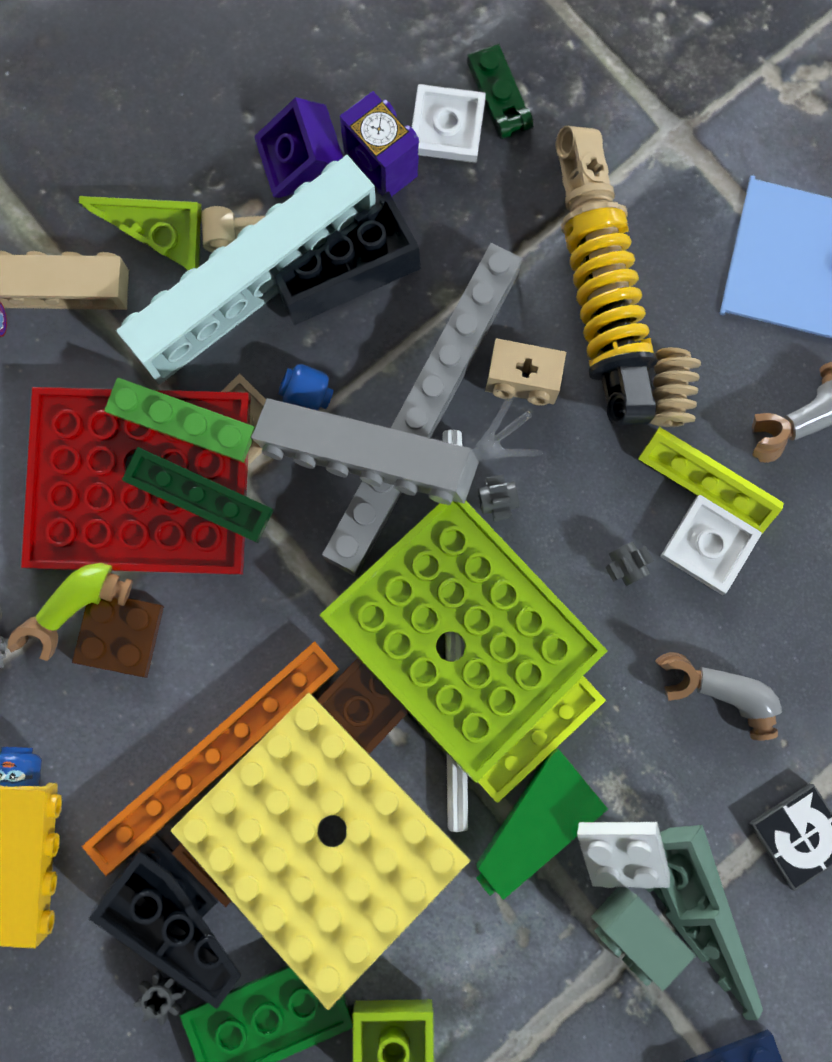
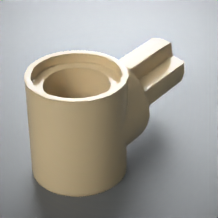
M213 206L204 209L201 212L204 249L213 252L219 247H226L237 239L239 232L248 225H255L265 216L235 218L234 212L226 207Z

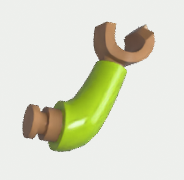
M97 563L81 567L74 571L57 588L36 616L30 617L13 630L8 639L7 648L12 653L22 648L28 642V635L34 636L41 640L43 644L39 659L48 661L55 653L58 644L57 630L72 615L87 604H99L101 599L111 602L115 598L118 599L119 605L124 606L131 591L133 580L126 579L125 582L120 581V576L111 573L112 566Z

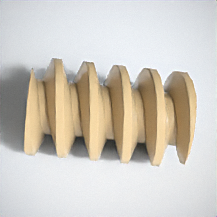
M675 347L662 348L656 352L658 362L654 366V370L657 375L653 379V385L656 389L652 391V396L656 403V412L650 424L662 427L683 426L685 423L696 420L695 415L686 413V410L697 407V402L687 399V396L696 395L698 388L688 384L700 379V375L691 372L690 369L699 368L701 361L692 358L688 350Z

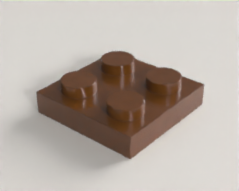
M115 598L111 602L101 599L99 604H87L72 663L148 678L164 606L127 598L124 606L119 605L118 599Z

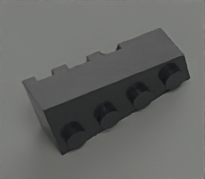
M388 191L379 198L377 205L368 211L364 209L354 216V222L340 232L338 230L334 231L326 237L327 242L315 251L311 249L276 274L274 279L282 302L293 324L297 325L420 270L419 246Z

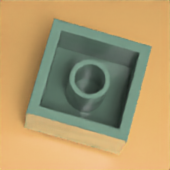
M618 887L591 916L599 925L594 932L618 957L623 952L626 953L622 958L623 962L647 987L654 982L664 991L696 956L627 887Z

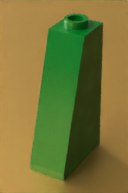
M558 748L542 761L476 862V866L481 872L476 879L490 896L497 892L501 899L504 900L577 837L579 822H594L608 810Z

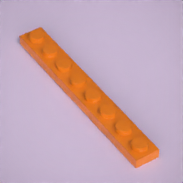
M314 641L81 847L105 876L110 875L252 749L308 693H315L340 669Z

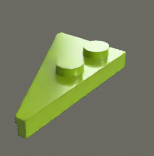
M79 196V203L88 211L118 227V229L150 246L160 254L172 259L185 269L190 270L199 267L202 204L186 201Z

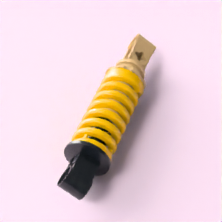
M564 126L559 131L556 139V151L559 156L563 185L566 191L565 204L570 213L563 218L561 229L565 234L566 247L569 253L572 254L569 262L572 270L575 271L573 283L579 289L576 299L582 307L580 319L585 324L583 336L589 342L586 350L587 355L592 359L589 360V376L594 380H602L607 404V416L612 424H649L655 416L656 403L652 396L648 370L653 368L658 361L653 351L651 338L644 339L650 332L649 327L646 324L637 323L645 317L646 311L644 307L634 305L642 298V292L639 288L631 287L636 284L639 277L635 270L628 269L634 264L635 257L633 253L626 251L632 243L630 236L624 234L629 232L626 217L628 216L627 208L624 205L618 204V202H613L615 194L609 181L608 166L605 161L600 131L591 128Z

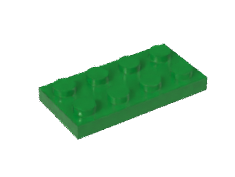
M289 965L231 990L218 1009H215L207 1002H203L183 1011L180 1015L197 1062H278L353 1028V1017L344 994L327 1010Z

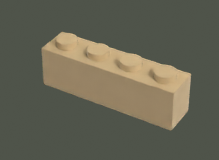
M0 251V302L4 308L127 310L129 269L120 256L109 252H100L97 256H82L76 252L47 255L38 251H30L26 255H12L11 253Z

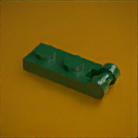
M496 44L468 54V66L479 92L486 93L484 104L498 137L504 139L510 137L513 131L521 129L524 132L534 127L532 114L526 108L500 45ZM512 112H513L514 115H515V116L510 117V118H507L506 116H504V115H507V114L512 113Z

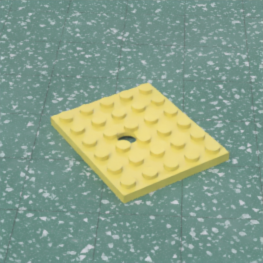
M310 693L298 702L170 830L327 1010L471 861ZM330 815L339 816L347 826L345 840L336 847L324 845L318 836L320 822Z

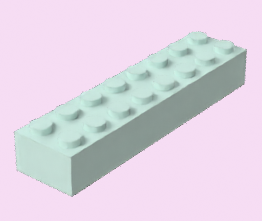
M348 155L339 161L330 162L323 169L320 176L312 182L301 184L291 198L283 204L278 203L272 206L266 213V216L258 223L243 228L239 232L237 239L226 247L222 246L214 250L209 256L208 261L197 269L193 268L185 272L180 278V282L171 289L156 294L151 300V304L141 312H135L127 316L123 320L121 327L116 330L117 333L160 385L279 293L274 279L276 274L310 249L315 251L327 242L326 237L334 231H342L354 222V216L364 209L368 211L376 205L375 186Z

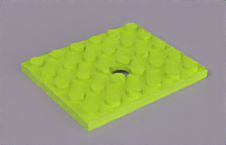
M452 501L450 505L439 503L319 615L329 628L475 783L608 651L467 501L464 504ZM454 632L463 639L464 653L458 660L446 661L437 653L436 643L443 633Z

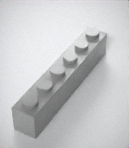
M269 398L266 399L251 437L262 448L261 452L276 460H282L283 456L293 458L295 463L314 469L316 464L327 467L326 470L340 477H347L348 473L360 476L362 481L374 486H381L382 482L394 485L397 491L407 495H416L418 491L429 494L430 499L445 505H450L452 501L465 503L479 463L471 448Z

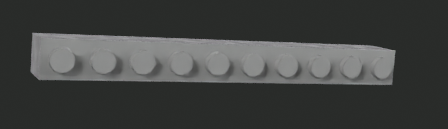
M490 243L390 429L427 438L433 436L519 274L523 258ZM362 481L322 554L324 560L357 577L402 492L397 491L394 485L382 482L381 486H374Z

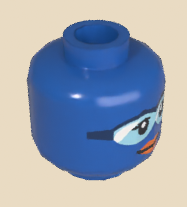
M1 747L0 786H40L42 760L39 755L33 754V748Z

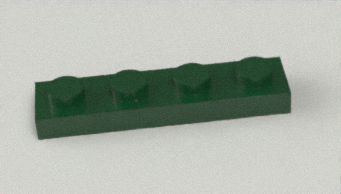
M137 447L122 478V481L256 543H259L274 511L264 504L140 447Z

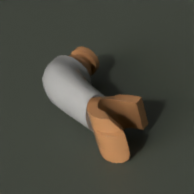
M832 362L826 363L820 368V376L823 378L822 385L818 387L817 396L813 401L786 415L784 418L773 413L755 414L752 424L753 433L769 432L773 435L772 438H762L754 449L752 456L758 458L759 462L768 463L778 459L782 455L788 439L794 441L832 425Z
M669 652L655 660L666 671L670 669L685 671V676L679 684L664 687L668 701L688 697L697 688L698 693L717 698L737 707L740 711V716L748 718V725L753 727L750 731L751 739L762 741L778 737V730L772 726L776 724V716L782 713L781 703L772 688L766 684L745 676L704 667L695 670L691 662L679 653Z

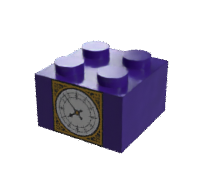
M372 91L340 115L343 152L352 159L382 196L388 191L393 196L418 177L419 138L412 127L409 125L404 126L399 121L393 106L386 99L382 101Z

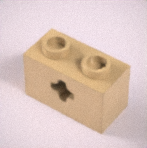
M496 338L485 391L492 392L494 396L503 399L513 397L528 399L534 405L555 404L560 392L566 352ZM522 372L527 373V378L522 377Z

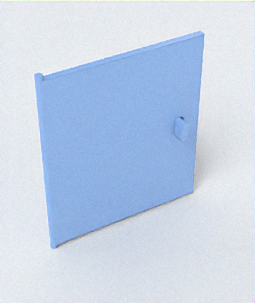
M750 176L720 309L721 315H725L726 312L832 339V198L756 180L755 176Z

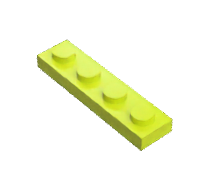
M660 426L638 458L697 496L699 494L756 528L762 534L783 509L784 502Z
M582 676L478 783L496 803L500 802L606 700Z

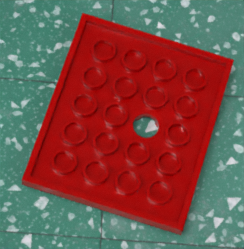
M32 387L21 568L78 570L85 565L103 563L112 566V571L243 575L245 537L122 481V478L127 470V458L135 452L137 447H140L247 497L248 453L244 463L112 416L104 412L112 389ZM155 390L250 425L251 395L249 392Z

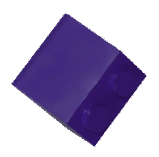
M297 97L254 136L273 197L275 198L294 194L301 184L312 182L320 176L323 169L330 162L339 161L343 158L327 106Z

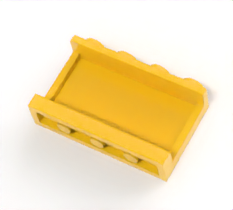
M48 783L43 787L0 786V946L36 948L53 930L55 913L54 910H50V900L56 889L57 873L52 871L53 857L57 855L60 841L59 834L55 833V820L59 817L62 807V797L60 794H57V783Z

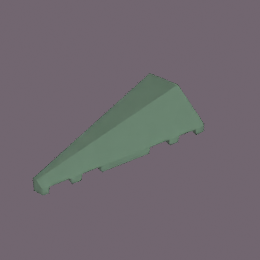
M703 825L668 828L660 832L670 873L669 888H650L646 890L648 892L653 890L667 907L665 915L702 963L708 961L720 977L718 984L725 992L730 990L744 1008L742 1013L746 1020H758L763 1008Z

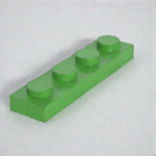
M118 377L104 412L242 463L246 459L253 440L251 437L255 430V427Z

